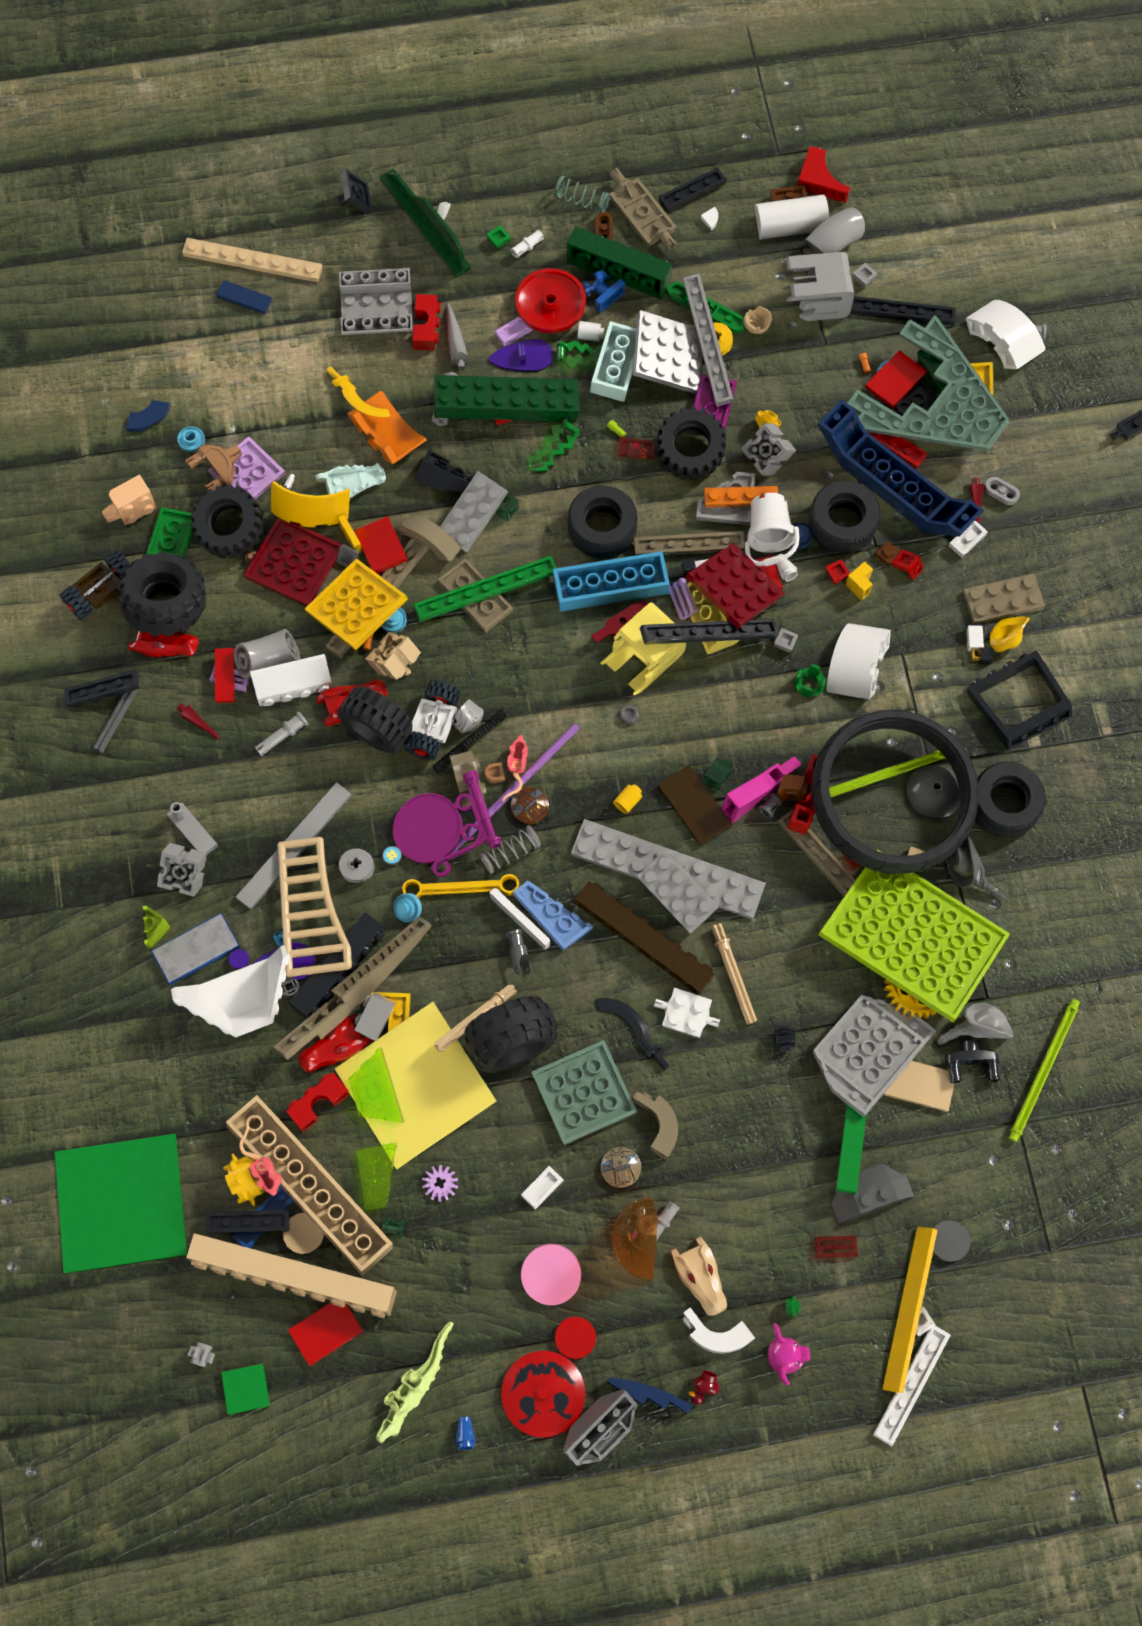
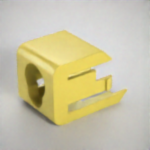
M652 602L646 605L618 631L614 637L613 652L601 662L602 665L607 664L615 672L635 655L647 666L628 683L635 690L633 695L641 693L684 653L686 643L644 645L639 629L641 625L674 623Z

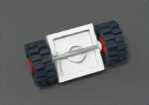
M430 680L424 694L426 699H421L412 721L413 729L407 737L404 749L410 752L411 755L414 754L417 758L421 757L423 760L425 758L428 761L436 759L441 743L446 742L458 711L456 706L461 696V691L457 687H453L452 684H447L448 682Z

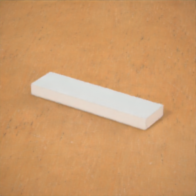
M494 888L490 892V898L544 950L550 946V939L499 890Z

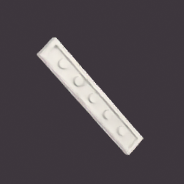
M937 1326L928 1330L908 1368L903 1394H894L873 1436L893 1446L951 1336L949 1333Z

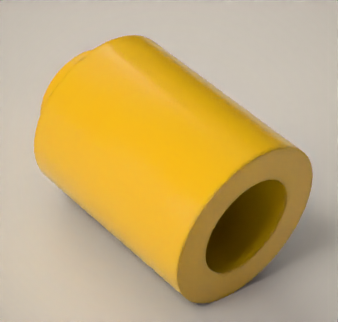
M628 784L613 801V804L621 812L628 814L642 798V791L638 786Z

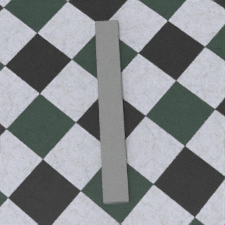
M700 273L684 277L683 282L716 406L734 402Z
M336 782L285 841L316 837L352 796L351 793ZM307 846L286 849V859L298 858ZM278 849L236 896V899L250 910L255 907L279 879Z

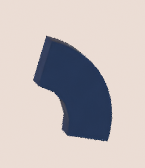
M152 400L145 410L130 413L126 426L127 431H144L156 423H160L168 414L171 407L170 403Z

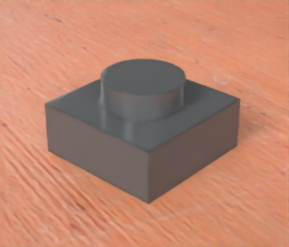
M343 544L340 547L336 562L348 567L355 559H358L360 551Z

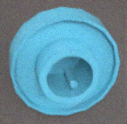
M193 426L186 427L180 431L178 443L183 451L195 453L199 447L205 444V437L199 428Z
M401 608L397 609L381 625L382 629L391 633L403 630L407 622L406 613Z
M405 893L396 898L394 912L401 921H414L421 914V902L416 895Z

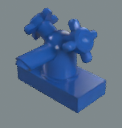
M603 270L593 274L596 277V281L593 284L588 285L586 281L583 282V288L588 297L592 291L599 295L595 300V310L599 314L625 293V282L619 279L610 287L604 280H610L611 277Z

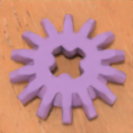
M439 1165L438 1171H436L434 1166L431 1167L433 1173L431 1174L426 1171L425 1173L429 1177L422 1178V1181L427 1182L426 1185L422 1186V1189L428 1188L425 1195L427 1196L431 1193V1200L438 1196V1202H441L442 1196L445 1197L446 1201L449 1200L447 1194L450 1193L454 1196L455 1193L452 1191V1188L458 1189V1186L453 1184V1182L458 1181V1178H452L455 1172L448 1173L450 1168L448 1166L444 1171L442 1170V1165ZM439 1177L441 1180L445 1179L446 1181L442 1189L439 1186H434L437 1183L436 1179Z

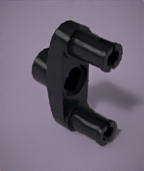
M976 1040L962 1042V1051L945 1056V1066H948L951 1084L962 1081L960 1065L975 1064L986 1065L988 1082L995 1083L1000 1081L999 1054L980 1050L979 1042Z

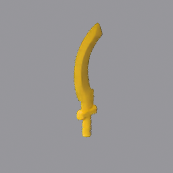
M332 367L327 368V373L333 378L332 384L343 389L344 397L354 408L371 416H390L388 409L376 408L361 400L355 391L356 387L349 382L350 378L347 375L341 376Z

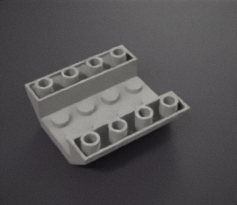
M410 268L339 272L342 312L341 335L413 331Z

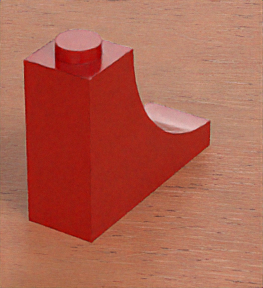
M810 146L798 180V186L805 185L806 192L825 195L826 198L847 203L850 187L838 182L828 171L825 162L826 150Z

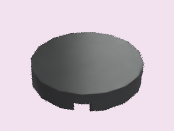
M952 1220L942 1221L935 1225L934 1229L937 1230L933 1254L946 1262H954L963 1258L969 1251L971 1243L966 1228L959 1222Z

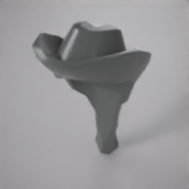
M967 836L962 845L946 860L949 876L956 885L962 888H968L974 884L980 890L990 893L997 900L1005 899L1006 896L987 881L985 868L979 858V854L975 849L972 839Z

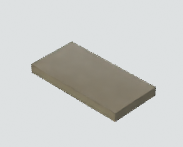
M465 558L440 577L438 583L448 592L485 578ZM500 594L462 607L485 633L514 611V608Z

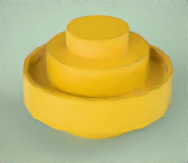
M758 411L755 416L759 429L764 423L776 424L778 428L781 426V421L772 411Z

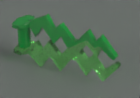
M578 340L567 344L559 342L557 344V364H566L569 368L573 369L579 362L586 368L591 361L598 362L603 344L596 350H593L587 343L581 346ZM574 347L579 351L574 358L571 355L567 358L564 356L565 349L569 353ZM585 351L589 354L586 359L581 356Z
M566 418L562 424L551 426L553 436L543 437L546 448L534 449L536 456H528L530 470H533V461H540L542 467L535 468V472H548V466L554 467L553 456L565 455L564 449L573 450L575 439L578 438L581 430L573 426ZM563 429H567L573 434L567 435L568 443H558L559 450L552 449L551 443L561 442L559 434H564ZM542 456H547L548 461H542Z

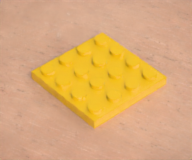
M355 559L305 608V611L356 651L408 598L361 561Z

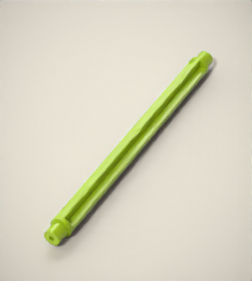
M939 750L830 787V797L946 758Z
M1072 999L1070 1004L1067 1005L1064 1016L1013 1128L1010 1130L1009 1139L1013 1142H1017L1019 1136H1022V1131L1071 1023L1078 1012L1080 1002L1076 999Z

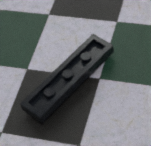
M717 167L660 195L659 202L668 213L725 185L727 179Z
M134 669L65 688L66 706L72 708L140 689L138 672Z
M289 1210L206 1212L207 1234L290 1231Z

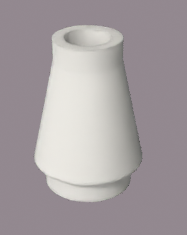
M788 559L776 564L781 578L785 579V581L788 582L797 577V567Z

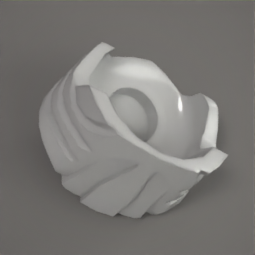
M468 699L456 713L455 719L457 723H453V725L462 734L474 730L482 720L483 709Z

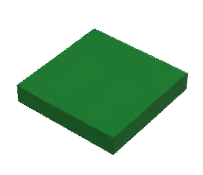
M264 1364L221 1372L228 1415L270 1407Z

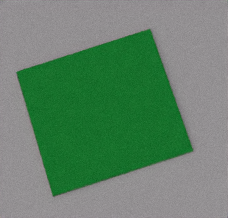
M176 1134L55 1151L63 1273L187 1255Z

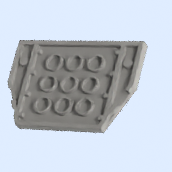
M864 995L857 999L813 1050V1055L832 1093L862 1117L867 1115L936 1032L934 1028L916 1014L910 1019V1012L902 1016L904 1009L901 1008L895 1011L896 1005H889V1003H885L883 1000H874Z

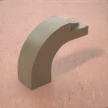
M417 514L405 519L398 529L401 535L418 539L428 546L439 560L451 562L461 549L454 539L441 527Z
M637 1091L633 1097V1102L650 1112L656 1118L659 1125V1133L652 1143L650 1150L663 1159L668 1160L678 1136L676 1115L668 1102L658 1095L654 1102L652 1096L646 1092L640 1093Z

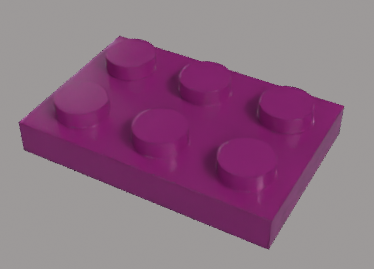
M702 374L694 407L699 411L701 408L706 409L708 415L713 413L715 420H720L722 428L726 429L732 402L716 406L709 376ZM728 379L732 396H734L737 381Z

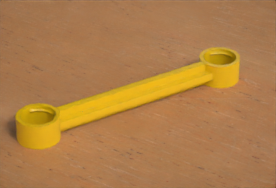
M512 874L504 875L500 880L420 884L419 881L410 879L403 884L402 890L403 894H405L406 888L409 885H417L420 889L416 895L418 899L422 895L491 892L494 888L506 896H513V891L519 888V881ZM513 880L517 886L514 890L507 891L502 886L504 881Z

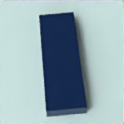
M225 280L217 292V298L265 315L273 301L270 296Z

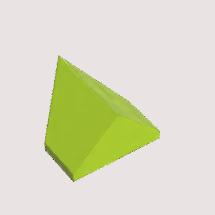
M143 906V911L146 914V917H143L145 924L144 933L147 932V940H144V944L148 949H152L170 929V926L162 915L148 906Z

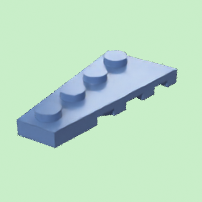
M530 881L525 882L513 891L514 897L562 951L566 950L593 928L591 924L581 920L577 914L565 909L560 902H556L548 897L547 893Z

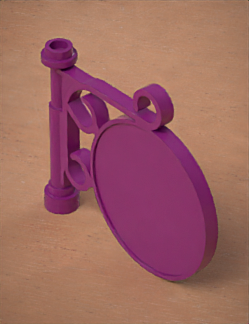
M476 770L466 772L462 776L465 784L470 787L468 788L470 795L465 793L459 795L454 804L439 794L426 793L417 795L408 800L395 817L393 837L401 853L417 863H433L432 870L439 877H445L450 873L451 866L447 862L448 860L467 853L484 843L491 849L501 845V837L495 835L490 821L491 818L478 784L479 776ZM469 798L471 806L461 807L460 803L462 799ZM473 809L478 825L466 824L463 827L459 810L467 812ZM475 828L479 830L476 840L473 837L466 836L468 829ZM461 836L468 842L474 841L470 846L452 853L459 844ZM444 862L446 864L445 871L438 873V865Z

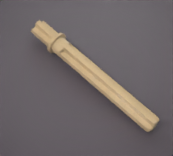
M718 923L711 926L716 940L715 946H718L746 1024H753L757 1019L729 945L730 939L726 938L722 924Z
M508 985L500 992H495L490 1000L434 1043L436 1050L443 1052L465 1034L464 1031L469 1022L477 1018L478 1015L503 1004L517 993L515 986Z

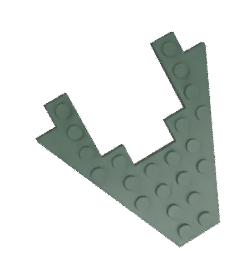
M934 315L925 328L909 320L899 333L900 337L942 361L934 373V378L947 386L931 408L926 411L912 403L904 415L900 416L859 390L855 392L847 404L860 414L859 420L865 430L870 433L989 451L1009 424V418L937 316Z

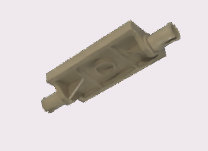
M615 168V171L613 169L610 172V177L617 184V189L610 193V200L647 247L661 240L669 251L677 246V242L670 234L677 231V226L639 178L631 181L625 178L618 168Z

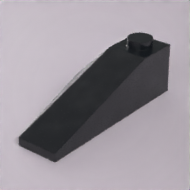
M428 450L414 480L424 487L429 486L431 488L464 492L474 476H467L463 468L453 467L449 464L450 460Z

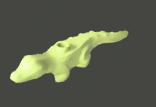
M448 1322L438 1334L428 1360L417 1371L410 1369L403 1374L401 1386L397 1391H391L385 1397L384 1404L389 1405L391 1409L377 1433L376 1440L383 1443L389 1436L399 1434L407 1413L419 1405L421 1398L429 1390L431 1382L434 1381L435 1375L440 1369L439 1364L442 1359L441 1352L444 1348V1342L454 1323Z

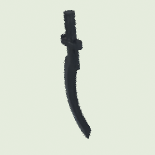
M600 998L595 1000L599 1011L615 1013L630 1025L636 1035L635 1041L645 1051L643 1055L646 1059L652 1055L664 1071L670 1067L669 1063L658 1052L663 1047L660 1044L655 1046L650 1040L651 1034L647 1025L633 1008L615 999Z

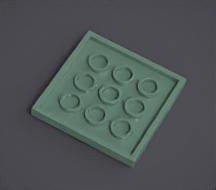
M604 1040L531 1072L564 1146L637 1114L633 1101Z

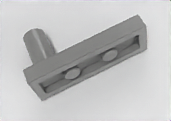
M172 803L171 811L167 813V816L196 850L205 852L208 855L218 847L217 843L183 803Z

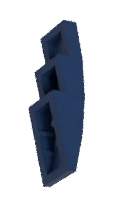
M609 1378L607 1381L608 1384L617 1390H626L632 1399L642 1406L646 1399H649L664 1410L670 1403L688 1414L693 1406L673 1394L650 1385L617 1378Z

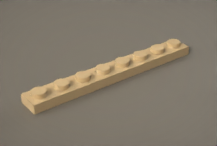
M191 238L186 239L182 252L185 257L313 282H319L323 269L320 263Z

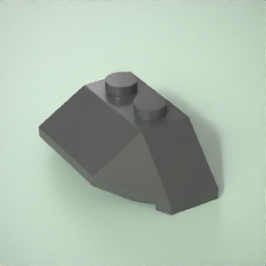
M881 1163L859 1172L856 1195L837 1191L831 1206L839 1224L914 1197V1194L906 1176Z
M624 1389L601 1396L570 1427L563 1451L577 1466L602 1461L631 1431L638 1404Z

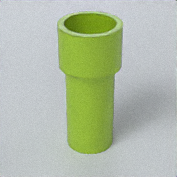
M611 420L607 424V427L622 439L626 436L627 433L615 421Z

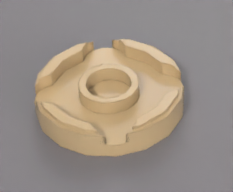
M298 1213L290 1218V1231L283 1232V1237L290 1250L304 1255L310 1254L320 1247L324 1234L305 1213Z

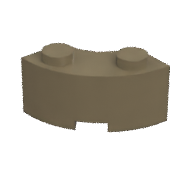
M472 751L450 756L459 795L464 793L470 795L468 789L470 787L465 784L462 777L463 774L473 770L477 771L480 768L478 757L474 758ZM479 779L478 784L484 798V794H487L486 787ZM469 798L462 799V807L471 806Z

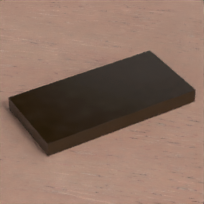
M690 765L658 784V788L700 847L733 826Z

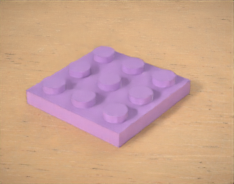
M247 437L238 445L243 455L234 464L235 473L232 486L234 488L238 486L244 491H248L256 500L271 487L273 481H279L286 473L250 437ZM212 467L208 469L209 474L214 479L218 478V474Z

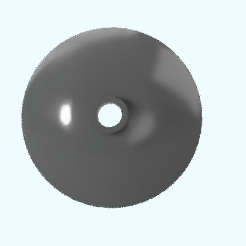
M930 764L918 768L909 777L906 785L907 801L919 815L929 819H943L952 815L959 808V786L955 773L952 770L941 765ZM934 785H938L940 789H935Z

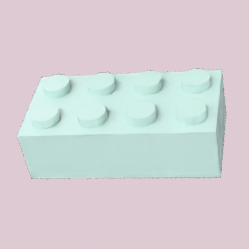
M610 321L591 382L590 393L622 402L625 401L634 368L636 328Z

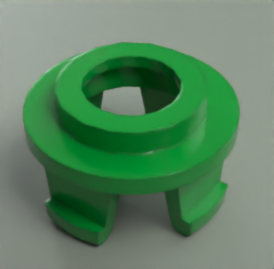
M811 664L809 668L799 669L794 685L801 695L816 697L823 692L826 678L820 672L819 666ZM807 678L813 679L816 682L815 689L803 686V681Z

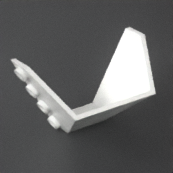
M283 945L268 959L200 985L174 987L171 989L172 999L178 1006H184L193 1015H199L208 1024H214L219 1027L225 1034H231L234 1037L241 1036L272 1024L275 1015H278V999L282 997L281 984L286 979L285 965L289 964L290 955L286 952L285 945Z

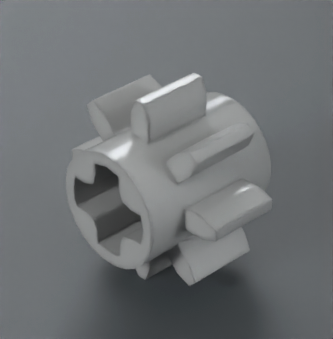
M197 1342L196 1347L191 1346L188 1352V1356L192 1357L190 1363L205 1367L207 1362L212 1364L215 1356L214 1353H211L212 1347Z

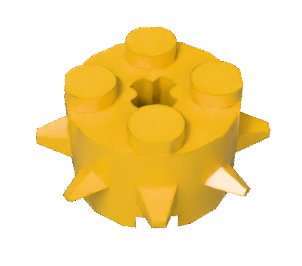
M231 1154L232 1161L223 1167L225 1171L228 1170V1175H225L228 1187L232 1195L237 1193L239 1197L237 1199L238 1203L241 1204L249 1200L255 1206L254 1199L264 1192L262 1187H258V1180L251 1173L250 1165L256 1160L248 1156L237 1159L234 1154Z

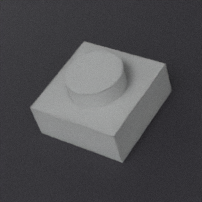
M864 263L853 272L852 277L865 288L877 278V273Z
M781 628L774 647L791 653L798 634Z

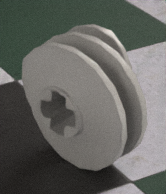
M362 849L346 851L339 861L341 875L351 883L364 882L373 875L375 869L371 855ZM356 863H359L358 868H354Z

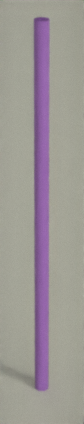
M574 723L520 777L523 785L580 729L578 725ZM518 780L488 809L490 817L513 796H508L502 802L505 795L519 787ZM468 829L466 836L471 837L478 829ZM462 836L452 853L456 852L466 842ZM444 862L438 865L437 870L444 864Z

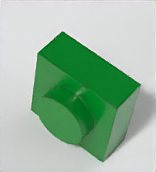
M501 225L486 234L487 239L497 250L511 241V236Z

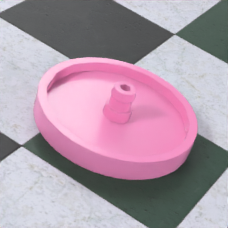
M541 1245L532 1250L523 1263L521 1271L522 1284L527 1294L541 1304L558 1305L564 1303L576 1293L580 1285L581 1267L573 1252L562 1245Z

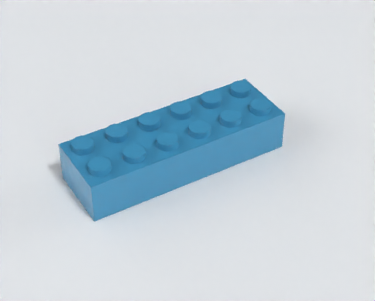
M663 551L553 569V581L560 612L669 594L670 584Z

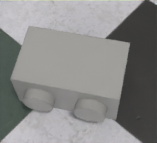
M376 992L371 996L368 995L363 1003V1006L366 1007L363 1014L359 1013L355 1019L354 1024L357 1025L355 1031L376 1041L396 1003Z

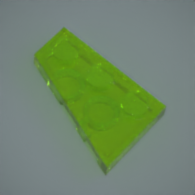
M396 1142L357 1150L366 1211L387 1207L394 1156L397 1149Z

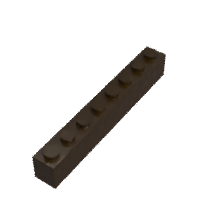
M589 881L575 898V905L693 993L700 996L714 977L712 968L707 964L702 965L699 963L696 956L690 952L686 953L676 941L668 940L661 930L652 928L645 918L637 917L630 907H624L614 895L606 894L599 884H593Z

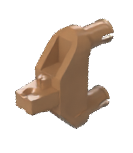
M206 444L199 447L198 452L185 461L191 470L203 461L209 462L218 474V478L205 485L207 490L212 489L214 491L216 486L222 485V487H226V485L233 484L234 464L243 454L237 445L229 449H223L219 446Z

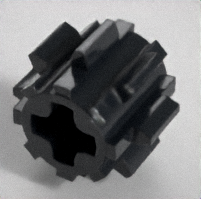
M779 1026L777 1030H774L775 1048H780V1051H789L791 1047H795L794 1029H789V1026Z

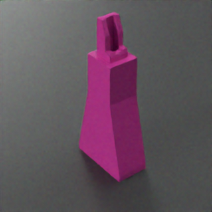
M795 756L781 766L778 763L759 776L729 792L721 806L722 811L733 824L764 800L770 793L779 789L783 774H792L802 764Z

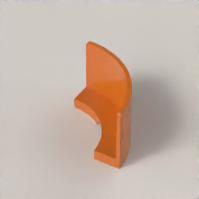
M383 391L377 392L364 402L376 408L388 409L389 417L371 416L360 412L356 408L347 413L360 433L364 432L369 438L367 443L375 451L380 450L382 458L391 464H394L427 440L403 420Z

